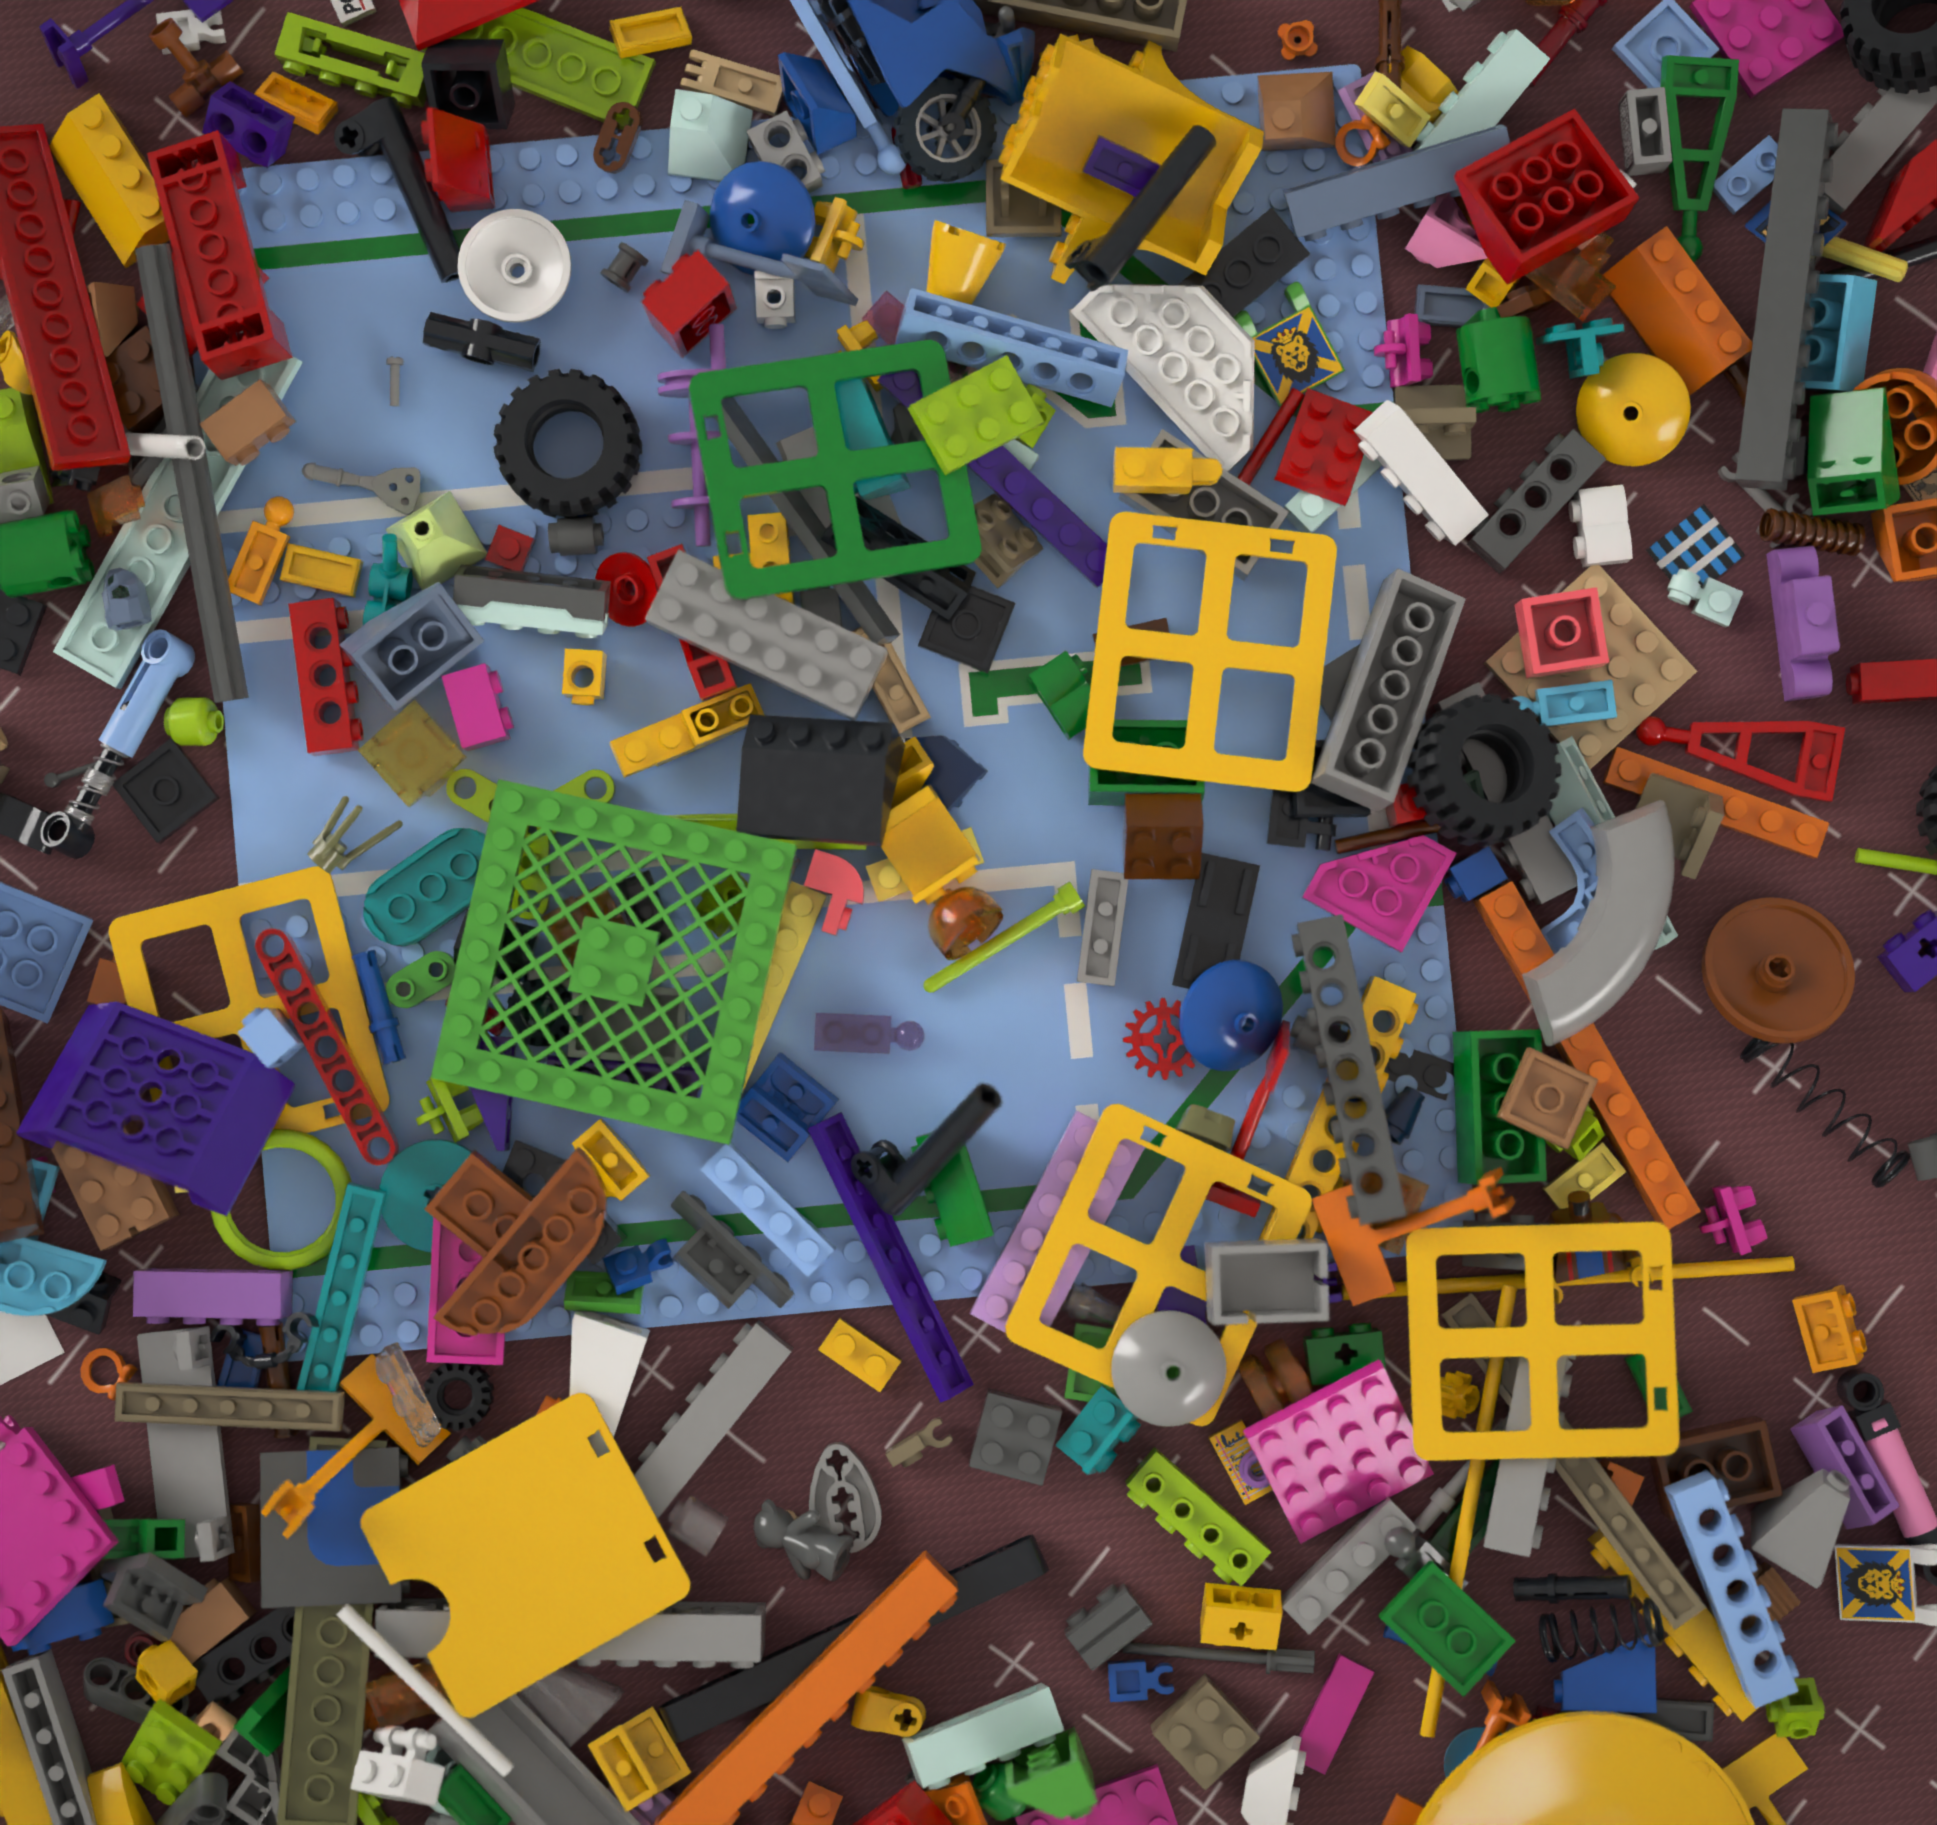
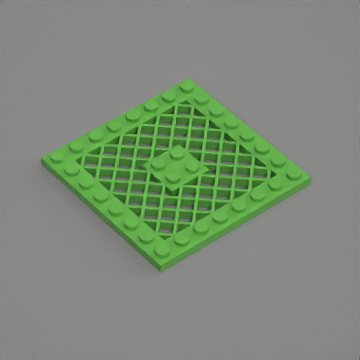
M498 779L431 1078L730 1145L797 845ZM529 826L541 828L527 837ZM552 831L578 837L562 847ZM546 834L556 851L539 861L529 845ZM589 839L615 845L599 855ZM584 843L593 859L576 870L566 853ZM626 847L652 852V854L636 863ZM525 851L533 866L519 874L523 852ZM621 851L630 868L613 878L603 861ZM663 855L690 862L673 872ZM561 857L570 874L553 884L544 867ZM658 859L668 876L650 886L640 869ZM701 864L727 870L710 880ZM598 865L608 882L590 892L581 875ZM695 867L705 884L687 894L678 877ZM538 871L548 888L530 898L521 882ZM738 872L750 874L748 887ZM635 873L645 890L632 899L627 900L618 883ZM732 875L742 892L725 903L715 885ZM575 880L585 896L568 907L558 890ZM672 881L682 899L665 909L655 892ZM516 888L525 903L510 912ZM612 888L622 905L605 915L595 898ZM710 890L719 907L702 917L692 900ZM552 894L562 911L545 921L535 904ZM649 896L659 913L642 924L632 906ZM745 899L740 923L738 924L729 908ZM589 902L599 919L584 916L581 928L572 913ZM686 904L697 921L679 932L669 915ZM529 909L539 926L522 936L512 919ZM627 911L636 927L611 922L610 920ZM724 912L734 930L716 940L706 923ZM566 917L577 934L559 944L549 927ZM664 919L674 936L658 945L661 933L647 929ZM508 925L516 941L502 949ZM701 927L711 944L698 953L693 954L683 937ZM544 932L553 949L536 958L527 941ZM736 936L730 962L721 945ZM579 941L574 964H572L564 950ZM678 941L688 959L671 969L661 952ZM521 946L531 963L514 973L504 956ZM716 950L726 967L708 978L698 960ZM558 954L568 971L551 982L541 964ZM656 957L665 974L650 983ZM499 963L508 978L493 987ZM692 964L702 982L685 992L675 975ZM535 969L545 986L528 996L518 979ZM728 973L722 999L712 983ZM570 978L568 991L581 993V995L565 1004L555 987ZM670 979L680 996L662 1006L652 989ZM512 983L522 1001L505 1010L496 993ZM707 987L717 1005L700 1015L690 997ZM550 992L560 1009L543 1019L533 1001ZM648 995L657 1011L640 1021L630 1005L644 1007ZM593 996L619 1003L603 1013ZM491 1000L499 1015L485 1024ZM587 1000L597 1017L580 1027L570 1010ZM684 1001L694 1019L677 1030L667 1012ZM526 1006L535 1019L536 1024L520 1033L510 1016ZM624 1008L634 1025L617 1036L607 1018ZM720 1010L713 1036L704 1020ZM564 1015L574 1032L557 1042L547 1024ZM661 1016L671 1034L654 1044L644 1026ZM504 1021L514 1038L497 1048L487 1031ZM601 1022L611 1040L594 1050L584 1033ZM698 1024L709 1042L691 1052L681 1035ZM541 1029L551 1046L534 1056L524 1039ZM638 1031L648 1049L631 1058L621 1041ZM481 1037L490 1051L479 1049ZM578 1037L588 1055L571 1064L561 1047ZM675 1039L686 1057L669 1067L658 1049ZM518 1043L527 1059L502 1053ZM615 1045L626 1063L609 1073L598 1056ZM711 1048L705 1074L696 1057ZM555 1052L565 1068L540 1063L539 1061ZM653 1054L663 1071L646 1081L635 1064ZM592 1060L602 1076L576 1070ZM690 1062L700 1080L683 1090L672 1072ZM630 1068L640 1085L613 1078ZM667 1076L677 1093L650 1086ZM703 1085L700 1098L688 1096V1094Z

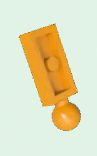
M281 496L273 497L265 504L264 516L267 520L265 525L252 521L228 578L231 594L262 606L290 539L289 535L279 530L281 526L287 525L293 519L294 507L287 498Z

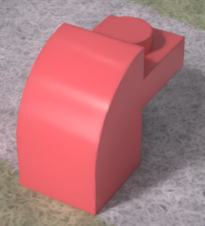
M815 849L804 886L832 895L821 931L837 936L839 929L846 931L853 909L847 908L848 900L863 905L864 885L859 873L848 861Z

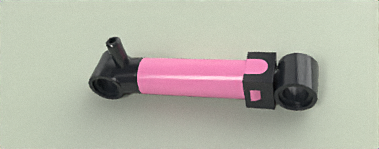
M1854 1369L1845 1372L1837 1382L1838 1396L1842 1402L1855 1408L1847 1412L1899 1504V1507L1893 1513L1907 1545L1937 1544V1517L1899 1433L1898 1428L1901 1425L1889 1401L1883 1399V1384L1877 1377L1862 1370ZM1864 1380L1867 1384V1393L1863 1398L1856 1400L1853 1395V1388L1856 1383ZM1914 1563L1915 1572L1918 1576L1937 1586V1573H1931L1930 1565Z

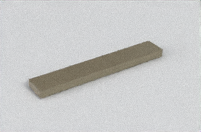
M118 1382L116 1383L115 1421L342 1431L345 1392Z

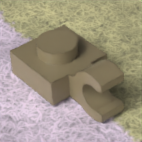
M941 1417L932 1419L920 1431L914 1432L886 1449L885 1455L892 1467L901 1463L905 1468L923 1457L921 1450L928 1445L943 1448L952 1442L953 1437L951 1434L943 1439H937L933 1435V1429L943 1423Z

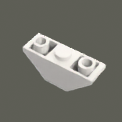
M1292 1736L1250 1763L1241 1814L1249 1825H1294V1823L1287 1822L1289 1809L1296 1811L1300 1788L1294 1787L1293 1783L1295 1774L1303 1775L1307 1752L1299 1750L1302 1737Z

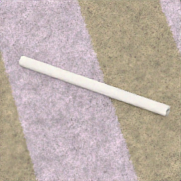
M348 1603L341 1609L337 1616L503 1777L514 1767L513 1763L465 1717L461 1716L454 1706Z

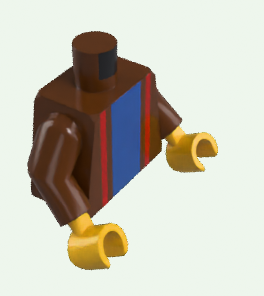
M1581 1190L1568 1194V1208L1554 1210L1550 1214L1549 1225L1625 1223L1617 1213H1608L1602 1202L1591 1203L1590 1194ZM1637 1250L1557 1252L1552 1258L1553 1278L1556 1284L1627 1269L1626 1263L1630 1262L1632 1267L1629 1273L1630 1281L1639 1287L1635 1275L1637 1271L1642 1269L1641 1254ZM1649 1268V1280L1653 1283L1654 1273ZM1553 1284L1555 1304H1560L1563 1300V1292L1559 1286Z

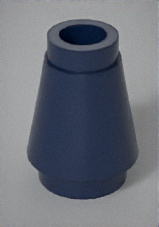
M1406 1086L1384 1110L1391 1142L1401 1145L1404 1139H1409L1425 1099L1420 1092L1409 1086Z

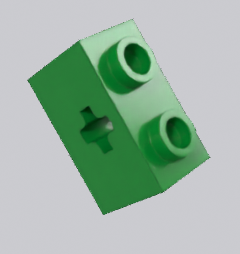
M1371 1323L1348 1325L1349 1331L1334 1333L1333 1327L1311 1329L1312 1336H1303L1308 1382L1311 1385L1334 1383L1378 1359L1386 1370L1382 1331L1378 1328H1372ZM1344 1343L1354 1352L1347 1355V1361L1345 1362L1338 1356H1335L1334 1353L1341 1351V1344Z

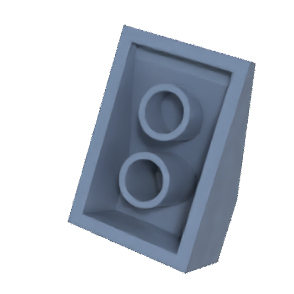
M437 582L371 619L339 644V646L380 698L396 712L484 640L441 583Z

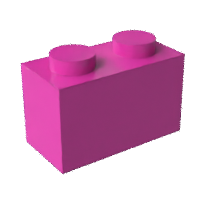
M484 663L441 676L462 749L472 751L511 739L509 729L514 728L509 708H502L498 693H502L504 690L497 670L492 672L491 668Z

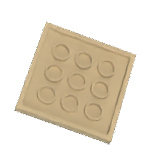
M1600 565L1588 567L1561 593L1597 587L1609 663L1600 668L1526 679L1519 631L1484 662L1486 667L1514 697L1524 696L1532 702L1536 701L1535 690L1612 680L1617 712L1616 718L1548 727L1551 732L1549 735L1557 744L1571 736L1573 737L1589 769L1593 768L1697 672Z

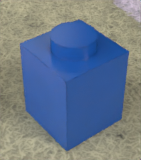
M1487 846L1449 867L1446 872L1448 878L1444 879V882L1455 899L1460 897L1463 902H1467L1508 878L1491 848Z

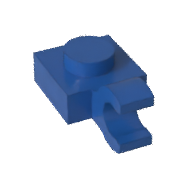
M666 1239L655 1241L643 1253H641L639 1246L636 1245L603 1258L604 1267L617 1295L653 1282L651 1272L668 1268L674 1264L670 1256L671 1249Z

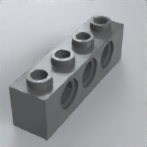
M1574 429L1565 437L1559 432L1544 448L1549 455L1540 464L1533 460L1519 475L1524 482L1515 492L1508 487L1494 503L1499 508L1490 519L1486 517L1470 532L1473 537L1467 545L1498 574L1510 565L1606 460L1600 452ZM1558 463L1565 467L1567 471L1566 480L1560 481L1552 477L1550 473L1551 464ZM1525 492H1537L1542 499L1541 507H1530L1525 501ZM1500 519H1512L1517 526L1516 534L1512 536L1504 534L1499 527Z

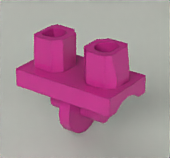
M1408 313L1402 318L1387 321V331H1384V344L1374 347V356L1385 357V369L1389 370L1390 388L1408 386L1433 376V362L1427 358H1420V346L1429 344L1431 339V325L1419 322L1418 314Z
M1720 1185L1712 1188L1721 1218L1718 1216L1715 1205L1704 1208L1708 1221L1699 1225L1700 1232H1712L1715 1243L1721 1244L1727 1242L1723 1228H1725L1733 1253L1739 1252L1740 1255L1752 1252L1751 1246L1767 1239V1234L1761 1219L1742 1222L1739 1210L1756 1205L1751 1186L1731 1187Z

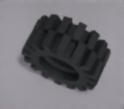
M446 1363L435 1369L430 1374L429 1379L425 1381L423 1386L425 1391L422 1393V1400H425L426 1404L424 1410L426 1413H430L432 1416L430 1419L434 1423H440L441 1428H453V1431H460L463 1428L468 1429L481 1421L489 1412L490 1405L494 1400V1396H492L494 1387L493 1383L490 1384L488 1380L490 1376L487 1371L484 1373L478 1364ZM452 1381H463L470 1386L472 1401L468 1407L454 1409L446 1403L444 1391L446 1386Z

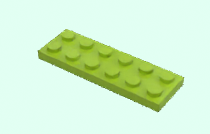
M523 7L449 38L504 39L513 87L601 122H604L607 112L616 103L627 102L638 109L656 64L654 59L645 55L620 59L614 43ZM626 110L624 115L617 114L615 120L620 124L619 129L623 130L625 125L631 126L633 119L629 117V110Z

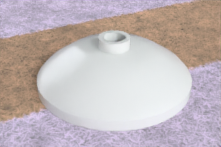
M506 209L484 217L468 232L459 251L458 275L465 294L481 312L504 322H526L539 318L549 312L565 294L571 277V256L562 234L549 220L528 210ZM517 266H522L525 268L524 274L518 278L513 277V269Z

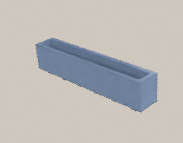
M1502 124L1283 190L1296 237L1304 236L1305 241H1312L1326 236V229L1340 225L1341 230H1348L1363 225L1362 218L1375 214H1377L1378 219L1392 217L1400 213L1398 207L1413 203L1414 208L1431 205L1436 202L1435 196L1450 192L1451 197L1461 196L1454 179L1455 172L1509 144L1510 139L1507 127Z

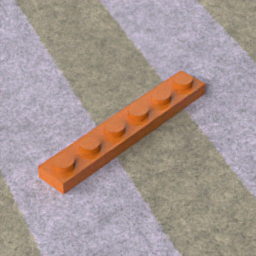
M1614 748L1602 783L1641 796L1650 774L1655 773L1723 796L1724 817L1720 823L1721 826L1812 859L1818 858L1830 824L1829 822L1623 748Z

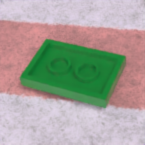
M1431 1560L1422 1567L1378 1615L1383 1622L1463 1697L1516 1641Z

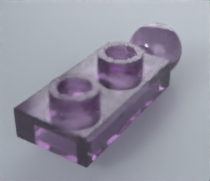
M816 1013L814 1051L890 1054L891 1042L897 1043L904 1050L912 1051L922 1045L925 1033L922 1026L915 1021H904L897 1028L891 1027L892 1016Z

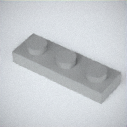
M1091 869L1077 982L1115 986L1128 879H1124V873Z

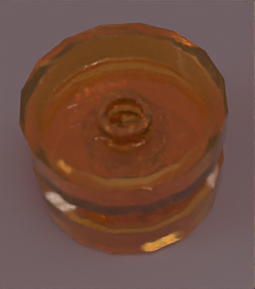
M1282 1337L1264 1346V1355L1271 1370L1266 1372L1259 1358L1252 1353L1243 1357L1237 1368L1264 1419L1286 1408L1284 1403L1289 1401L1292 1405L1313 1394L1311 1390L1313 1387L1297 1357H1293Z

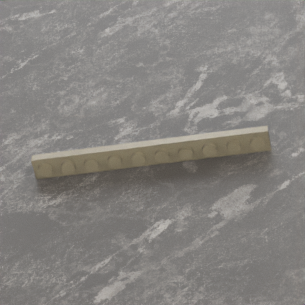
M1471 1293L1442 1314V1317L1451 1328L1495 1327L1494 1320L1474 1293ZM1489 1357L1474 1358L1486 1375ZM1505 1357L1498 1392L1509 1407L1511 1405L1520 1357ZM1564 1417L1563 1429H1574L1566 1417ZM1595 1457L1557 1458L1556 1471L1673 1629H1677L1706 1608L1705 1604Z

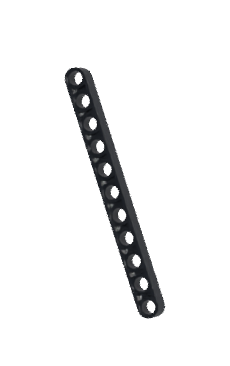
M1031 1534L1019 1538L948 1571L958 1582V1591L955 1593L958 1598L947 1611L941 1613L938 1610L928 1620L931 1623L930 1627L1045 1574L1049 1567L1034 1535ZM863 1611L762 1657L761 1662H754V1666L751 1668H738L659 1707L660 1713L674 1743L690 1739L776 1699Z

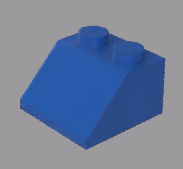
M786 52L779 54L778 62L784 102L793 117L800 120L808 136V141L817 155L856 138V121L859 119L848 100H845L842 95V90L833 74L827 71L822 61Z

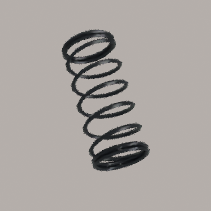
M1650 1597L1644 1599L1643 1618L1646 1632L1651 1644H1648L1638 1626L1635 1602L1630 1600L1629 1605L1635 1626L1633 1645L1628 1647L1618 1630L1616 1609L1614 1604L1611 1603L1609 1609L1615 1637L1613 1648L1607 1650L1599 1636L1596 1612L1594 1607L1591 1606L1589 1613L1595 1633L1593 1651L1587 1653L1579 1639L1576 1614L1571 1609L1569 1616L1575 1636L1572 1656H1567L1560 1645L1558 1625L1554 1613L1542 1614L1539 1618V1635L1543 1652L1551 1663L1559 1660L1560 1652L1566 1659L1572 1660L1576 1656L1578 1646L1586 1656L1592 1657L1597 1650L1599 1642L1601 1648L1606 1653L1612 1654L1616 1649L1618 1639L1625 1649L1632 1651L1637 1644L1638 1635L1641 1641L1649 1648L1661 1646L1664 1640V1631L1660 1610ZM1650 1607L1655 1621V1632L1652 1625ZM1546 1621L1552 1637L1553 1655L1547 1639Z

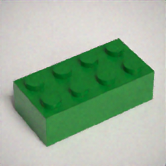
M1541 1029L1453 1032L1458 1183L1478 1185V1181L1487 1172L1500 1167L1504 1175L1495 1184L1547 1181L1545 1140L1496 1117L1526 1048L1531 1047L1542 1053Z

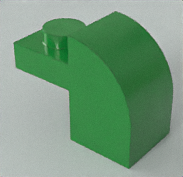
M103 1519L119 1542L102 1559L124 1558L145 1553H153L161 1559L184 1558L185 1519Z

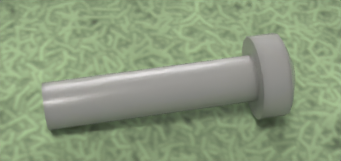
M392 356L387 358L386 362L387 365H390V406H399L400 366L404 365V359Z

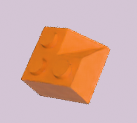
M1937 498L1891 505L1887 509H1878L1871 513L1877 551L1893 581L1909 582L1936 579Z

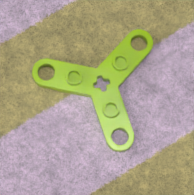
M460 769L454 772L449 777L446 785L447 795L450 800L489 823L497 784L470 769ZM593 769L553 791L610 803L615 795L616 786L609 774L602 770ZM463 778H471L476 783V792L468 799L460 798L456 792L457 782ZM595 778L604 780L607 786L605 795L600 799L589 798L586 792L588 781ZM546 834L529 845L539 861L550 855L551 841ZM525 851L523 852L519 874L533 866ZM548 864L544 869L550 877V864ZM538 871L521 882L526 891L533 890L538 894L548 888ZM516 888L511 905L513 910L520 906L521 895ZM550 895L543 899L537 908L542 916L549 909ZM524 911L518 915L523 919L535 920L531 912Z

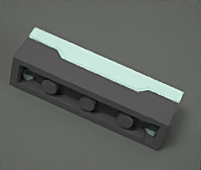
M461 564L454 575L453 600L473 626L484 625L486 622L500 624L501 628L508 630H519L524 626L538 628V632L544 634H557L560 631L575 632L577 637L589 639L596 638L597 635H603L608 625L611 581Z

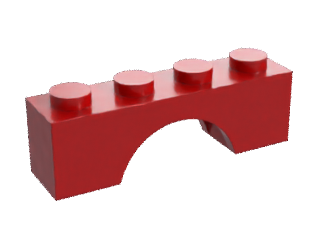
M683 544L647 557L658 589H660L677 551L680 550L687 553ZM679 639L702 702L738 688L727 661Z

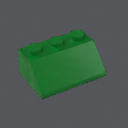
M1114 719L1112 736L1115 741L1122 743L1180 749L1185 745L1187 720ZM1088 766V805L1124 806L1125 794H1201L1203 801L1205 783L1202 781L1099 770Z
M932 1132L915 1138L917 1145L911 1147L912 1153ZM965 1144L924 1189L929 1205L936 1203L940 1213V1217L934 1219L941 1241L948 1239L950 1247L994 1235Z

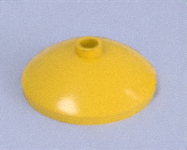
M1626 353L1604 361L1603 365L1599 366L1600 373L1588 376L1578 395L1576 417L1582 437L1600 452L1607 461L1622 466H1642L1665 457L1681 441L1690 420V396L1682 377L1670 364L1649 354ZM1628 406L1637 408L1638 417L1628 419L1624 414L1625 408Z

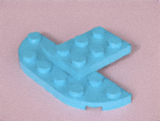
M32 1159L43 1222L60 1166ZM39 1235L0 1243V1311L20 1316H37L51 1314L69 1307L87 1294L103 1272L107 1260L38 1241Z

